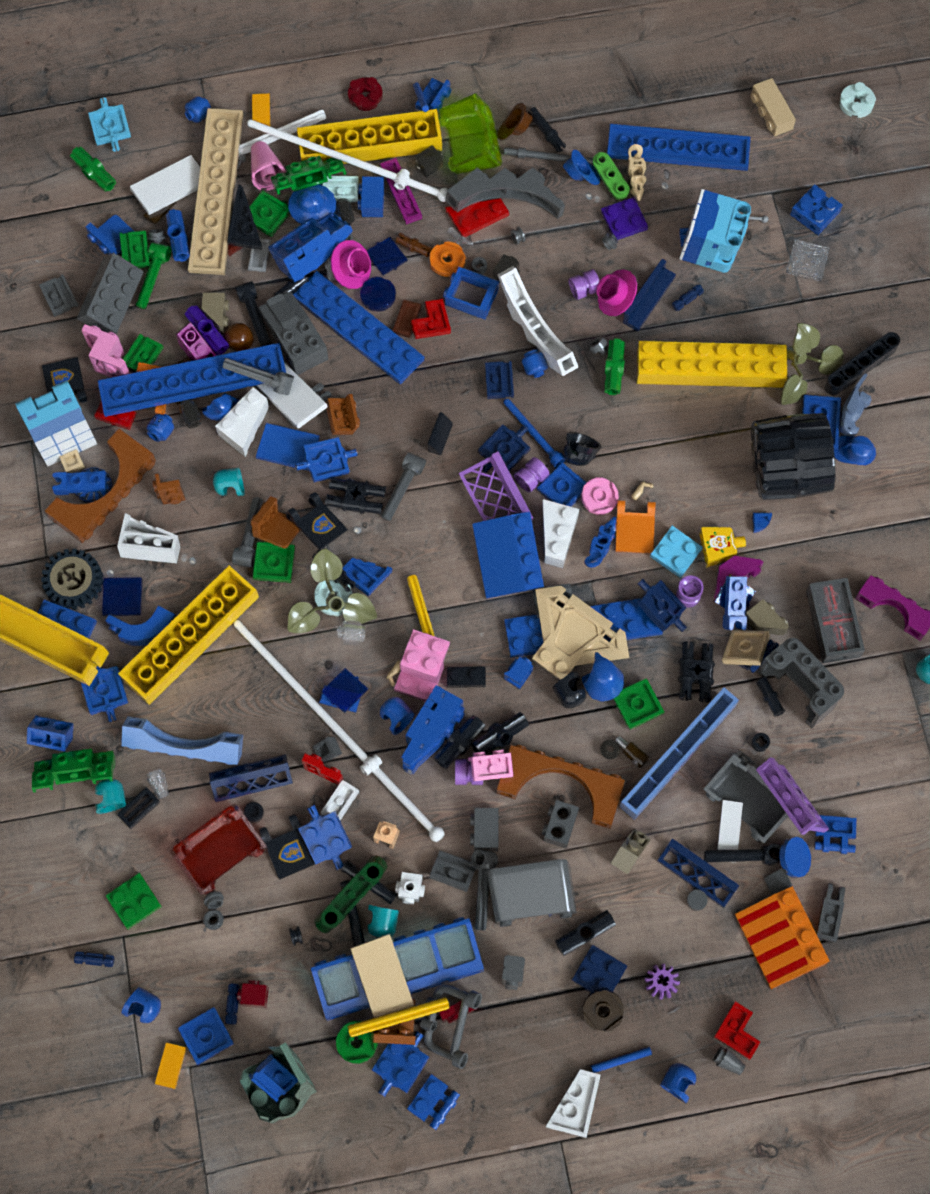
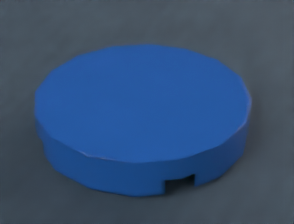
M787 838L784 845H781L779 858L783 869H786L788 876L793 878L803 877L809 872L811 866L810 849L802 838Z

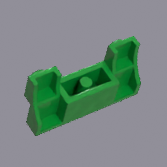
M317 156L310 157L304 161L293 162L286 166V173H278L270 178L274 191L279 195V190L289 187L295 192L328 182L327 176L329 179H332L331 175L343 172L345 175L346 170L341 159L328 158L322 161L321 157Z
M92 748L52 754L51 760L34 762L32 791L35 793L36 789L42 788L53 790L54 780L56 785L92 780L93 784H96L97 780L109 779L111 782L113 781L115 768L114 752L93 753Z

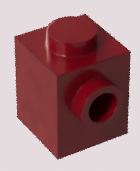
M248 980V984L242 983V988L238 989L237 1001H240V1005L243 1007L267 1008L269 987L267 985H260V981Z

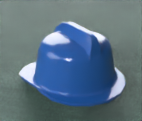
M573 150L571 158L563 164L565 171L573 180L582 181L586 179L589 183L598 185L600 183V176L594 167L578 150Z
M840 436L838 451H834L835 458L843 463L868 465L875 459L876 449L873 443L865 436Z

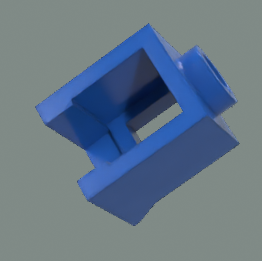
M519 657L518 660L515 658L508 671L504 673V680L520 690L533 672L532 662L526 657Z

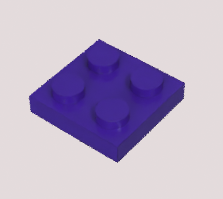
M635 197L601 208L605 222L611 234H614L617 240L648 230V225Z

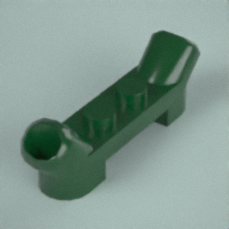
M377 855L372 856L314 919V924L319 931L325 934L331 932L345 919L346 915L368 891L377 884L388 867L384 859Z

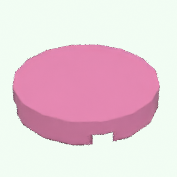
M603 477L589 480L581 491V501L584 507L595 515H604L611 512L619 499L616 486Z

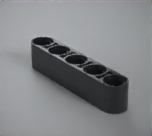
M894 332L885 334L833 372L825 385L826 392L832 396L838 395L859 380L864 374H867L893 355L900 343L899 335ZM845 372L851 373L852 376L847 375Z

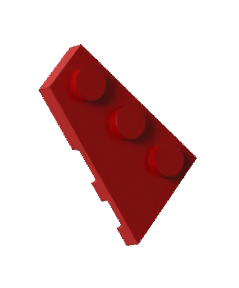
M501 198L474 203L458 213L452 207H445L446 213L462 238L509 216V211Z

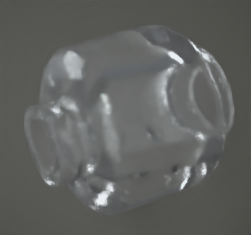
M345 620L342 622L341 627H337V638H340L342 645L358 646L365 640V626H362L360 621Z

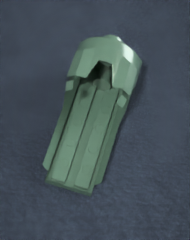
M286 1042L280 1045V1047H269L274 1052L272 1055L294 1073L298 1079V1082L289 1090L284 1098L276 1102L248 1076L250 1073L253 1074L264 1060L245 1069L240 1079V1083L259 1119L272 1124L295 1116L304 1107L309 1097L317 1092L298 1055Z

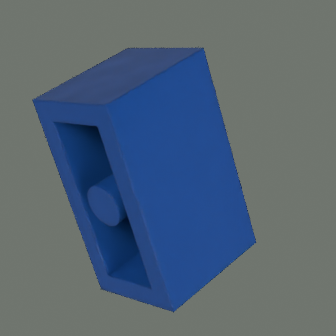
M362 176V183H359L361 199H358V210H361L362 217H383L384 177Z

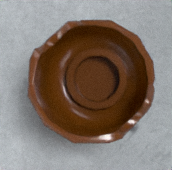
M233 323L224 334V339L229 344V347H232L236 352L249 349L254 342L252 331L243 323Z

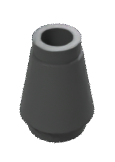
M720 1047L713 1058L716 1066L738 1075L745 1068V1064L728 1048Z

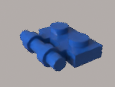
M820 815L829 830L825 833L815 831V836L823 837V841L815 842L814 850H822V852L829 853V851H838L840 854H847V852L855 853L856 846L849 845L848 839H856L857 818ZM830 837L841 838V843H830Z
M431 1074L407 1110L424 1122L430 1115L434 1119L429 1126L437 1130L439 1125H443L445 1122V1117L450 1109H454L456 1106V1101L460 1094L453 1090L449 1097L444 1093L448 1086ZM441 1099L445 1103L437 1113L433 1109Z

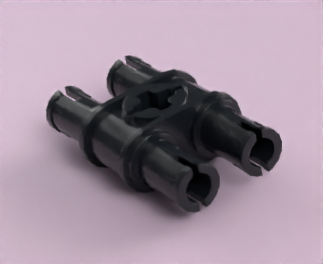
M330 478L329 489L345 491L346 494L343 497L327 494L325 506L341 508L344 512L382 514L383 503L367 501L366 497L371 495L385 498L387 486L370 484L367 480L364 482L352 480V478L347 480Z
M688 641L682 642V658L679 660L680 671L678 682L680 683L679 699L684 701L686 693L685 701L692 700L691 692L692 684L694 683L700 685L698 701L703 702L705 699V703L711 702V686L714 684L713 672L715 667L713 661L714 645L709 643L707 651V643L701 644V660L693 659L694 642H690L689 645ZM694 669H697L699 675H696Z

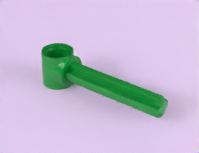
M151 243L148 252L151 263L136 303L138 308H147L160 267L170 260L171 246Z

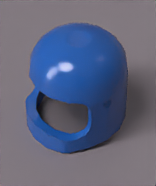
M399 697L389 698L380 708L381 718L383 720L390 718L391 720L389 730L393 735L400 734L415 716V713ZM400 721V722H401L400 726H399L398 728H396V725H397L398 722Z
M138 987L124 1004L121 1014L126 1017L135 1014L141 1017V1023H151L160 1012L161 1001L156 995Z
M674 1063L667 1070L660 1086L687 1104L689 1096L685 1094V1091L689 1085H695L696 1074L687 1065Z

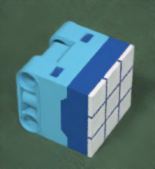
M702 189L690 220L679 259L723 273L728 272L747 230L751 213L750 204Z

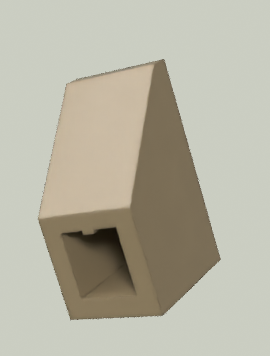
M203 293L202 312L213 322L214 327L221 334H225V327H228L229 324L228 316H226V311H229L230 308L229 300H226L225 293Z
M764 599L745 614L747 616V623L754 631H769V634L784 635L789 629L785 618L779 617L773 605Z
M633 829L621 845L611 864L629 874L651 839L643 832Z

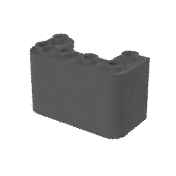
M789 638L764 659L758 671L763 678L775 676L778 680L786 674L810 699V704L805 708L809 713L805 722L811 729L834 710L844 695L843 685L796 638Z

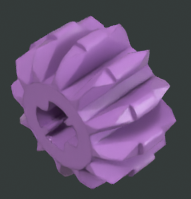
M665 964L661 965V970L657 965H654V972L648 970L647 974L650 977L644 980L646 983H651L646 987V990L653 988L654 991L651 996L654 997L658 992L660 1000L663 999L664 993L667 998H671L670 991L676 993L678 990L674 986L680 984V981L673 980L678 977V973L671 974L672 966L665 970ZM658 977L667 980V982L665 983L666 986H663V984H658V981L660 979Z

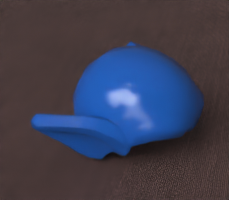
M223 393L221 397L214 399L209 406L204 407L202 413L211 420L221 421L240 400Z

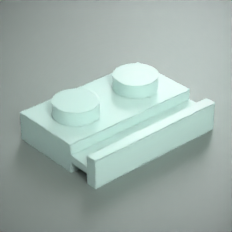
M327 176L328 182L323 183V186L333 193L336 202H358V176H331L332 179H329Z

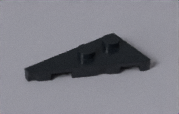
M238 184L227 244L262 250V243L247 202L245 191L242 185Z

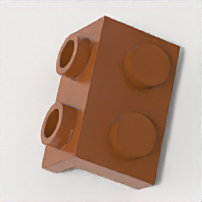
M348 394L345 398H328L325 403L327 404L332 435H353L360 425L353 394Z
M159 473L155 474L156 480L153 481L154 491L157 494V498L162 500L163 505H175L186 500L179 479L162 483Z

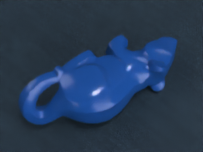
M616 517L611 518L604 526H600L598 536L593 538L589 551L590 556L584 560L587 567L593 568L598 566L608 554L611 541L615 538Z

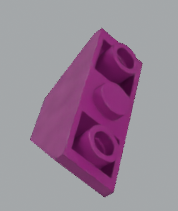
M191 322L187 323L176 333L180 347L191 361L216 356Z
M733 556L720 565L716 577L715 600L721 597L725 598L726 576H746L747 579L752 576L754 578L761 573L764 562L761 559Z

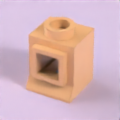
M383 821V823L379 822L373 837L374 843L378 844L379 841L388 843L390 845L389 848L393 849L400 830L394 824Z

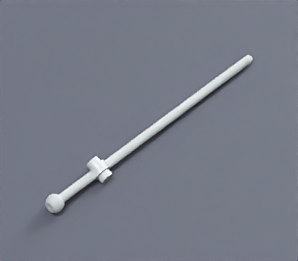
M247 121L249 127L392 179L395 182L394 186L399 190H403L408 185L438 196L437 198L441 202H446L447 188L439 190L410 179V172L406 169H400L396 174L257 121Z

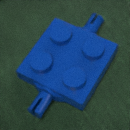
M339 437L304 445L302 449L305 461L295 463L297 471L307 468L314 483L330 479L331 477L349 474L350 470L347 459L358 456L356 448L345 451Z
M97 666L98 673L90 686L82 682L81 685L90 714L106 712L108 721L113 722V720H117L114 709L129 702L122 679L118 674V666L108 669Z
M315 805L307 808L312 820L298 829L315 864L332 859L336 870H339L343 867L339 855L353 846L336 811L327 815H319Z
M416 1031L415 1045L388 1043L374 1065L372 1071L381 1076L385 1081L378 1091L384 1097H386L391 1086L408 1093L430 1057L421 1052L417 1047L423 1037L421 1033Z

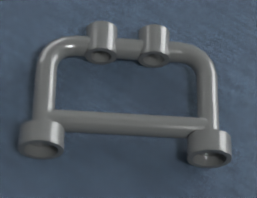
M441 985L435 989L433 997H428L425 1003L441 999L443 993L462 999L451 1049L447 1050L434 1044L432 1041V1034L437 1027V1013L423 1017L420 1022V1028L425 1030L424 1042L428 1050L451 1060L454 1067L463 1069L467 1063L468 1054L459 1050L468 1008L477 1009L481 1003L482 994L474 990L467 993L450 985Z

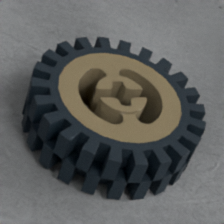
M65 549L63 554L60 551L57 552L56 558L53 556L49 558L51 562H46L44 565L46 570H42L43 577H41V582L43 583L42 586L45 593L53 603L67 609L72 607L73 610H78L77 607L85 608L86 603L90 605L93 603V598L97 599L99 597L97 593L102 591L101 585H104L102 577L104 576L98 562L91 554H86L81 549L80 552L77 549H72L71 552ZM66 572V573L68 574V576H69L70 578H72V579H75V578H76L77 581H78L80 584H82V585L79 587V585H78V583H77L76 581H74V580H72V579L69 580L68 577H67L66 575H64V573ZM82 574H85V581H84V583H83V579H82V577H81ZM61 577H62V579H63V581H64V583H63L62 585H60V579H61Z

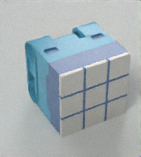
M67 380L52 386L53 393L50 391L34 400L30 396L15 403L47 466L61 461L59 456L76 449L79 453L97 444Z

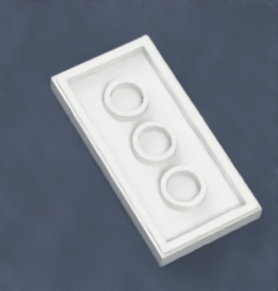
M190 155L131 185L130 190L148 215L197 191L200 166Z
M284 362L286 373L294 376L289 395L274 392L272 385L267 383L256 385V387L299 429L326 409L327 404Z

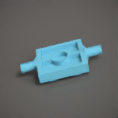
M101 98L99 101L102 108L88 113L97 146L111 143L112 150L116 152L115 145L117 151L120 150L118 141L131 137L123 105L108 106L107 99L103 98V103Z

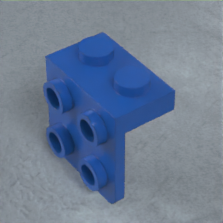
M113 215L98 229L91 222L85 226L88 239L92 243H96L105 255L113 252L120 255L122 253L120 233L135 232L118 215Z

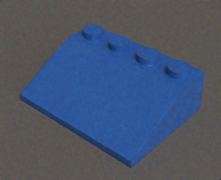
M530 512L508 515L472 524L486 599L544 587Z

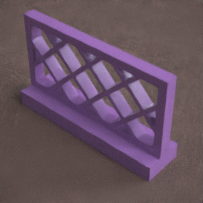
M499 452L459 473L483 521L495 519L498 508L508 511L507 516L510 515V512L516 514L530 512ZM489 462L494 467L492 475L482 473L483 466ZM470 472L478 474L475 484L467 482L464 476ZM480 475L491 478L488 488L478 485ZM493 479L502 482L503 485L500 492L490 489ZM476 488L487 491L484 501L475 498ZM489 492L499 494L497 504L486 502ZM502 495L511 499L509 508L499 506ZM485 504L495 507L493 517L484 515Z
M770 757L756 769L801 834L805 835L808 831L825 833L829 830L785 766L779 765L774 758Z

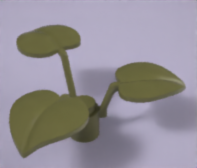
M797 323L793 345L787 349V359L792 361L791 365L794 366L798 375H791L785 382L780 400L782 405L800 401L807 392V381L802 379L803 374L797 364H803L807 359L820 363L818 367L820 373L829 375L839 369L844 360V353L837 345L827 346L821 353V359L806 354L810 353L811 349L817 347L820 341L819 331L809 324Z
M323 548L314 556L310 566L311 576L316 582L326 580L330 595L326 598V606L314 607L312 609L308 602L295 603L288 613L287 630L289 632L305 633L315 629L320 622V616L315 611L328 610L329 608L334 612L342 610L345 621L352 625H360L377 618L374 605L365 595L352 593L348 596L346 603L339 595L335 594L329 580L339 578L343 566L340 559L326 548Z

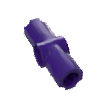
M197 305L188 308L184 313L185 317L192 323L216 355L225 353L229 348V344L214 327L213 322L205 316Z

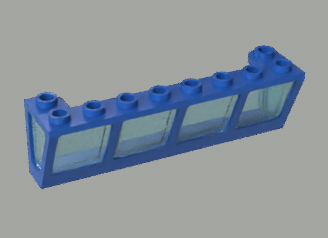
M460 917L454 919L452 924L446 926L445 923L433 926V930L427 932L425 929L418 930L413 933L414 936L408 938L405 935L394 938L393 945L410 995L484 972L469 918ZM346 954L334 957L335 960L328 963L326 960L319 961L314 964L315 967L311 968L327 1021L370 1008L353 955L346 956Z

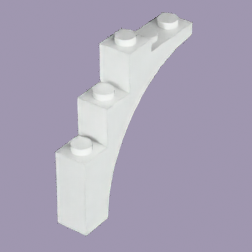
M512 266L498 274L508 301L507 307L512 319L522 325L527 340L535 345L539 352L543 353L548 366L562 376L578 368L573 352L556 337L537 311L520 279L517 269Z

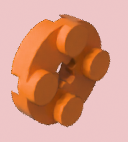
M447 241L444 244H438L430 252L431 269L440 276L451 278L453 272H457L458 267L464 268L466 257L463 249L454 242ZM450 256L451 261L445 262L443 258Z

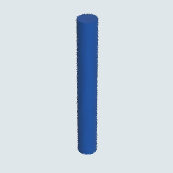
M416 82L413 84L414 91L422 110L427 112L429 106L419 83Z
M650 1047L590 1065L592 1073L600 1072L650 1056L652 1052Z

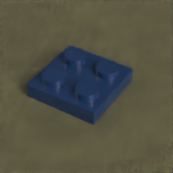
M592 944L572 981L589 992L602 988L614 991L627 965Z

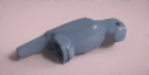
M867 374L862 376L842 407L840 432L846 436L851 437L858 433L859 427H856L855 422L861 417L864 408L871 403L870 395L863 391H858Z

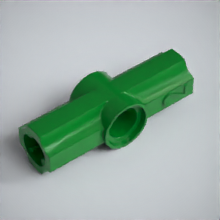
M76 147L72 150L70 158L81 168L83 174L90 181L93 180L104 192H110L114 188L116 180L105 170L103 164L96 157L90 156L82 147Z
M616 338L609 340L608 358H606L605 364L606 379L604 389L608 395L620 394L621 380L624 373L625 341Z

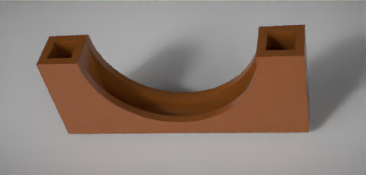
M118 429L107 441L110 450L116 454L120 464L118 479L114 487L101 499L87 504H72L57 497L45 510L50 520L81 543L91 538L93 531L105 522L106 516L118 507V503L122 498H126L131 491L130 489L135 484H138L146 471L151 470L155 465L156 459L154 454L121 429Z
M522 745L510 746L509 753H511L513 777L500 778L497 787L498 795L516 800L521 788L532 778L546 773L564 774L578 781L589 794L593 807L592 824L611 829L625 780L621 779V776L603 774V771L597 768H591L590 770L577 762H572V764L564 762L565 760L558 756L551 758L545 756L544 752L538 750L532 752Z

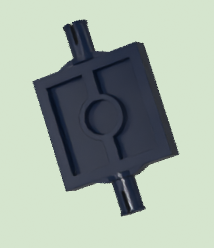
M502 425L478 449V453L487 459L492 454L499 452L510 472L531 449L522 439V436L528 432L527 427L522 425L517 432H514ZM492 463L485 464L482 472L486 474L493 467Z
M644 578L637 583L645 592L643 597L637 602L638 606L662 632L673 624L681 632L687 628L680 620L681 614L686 607L662 580L651 587Z

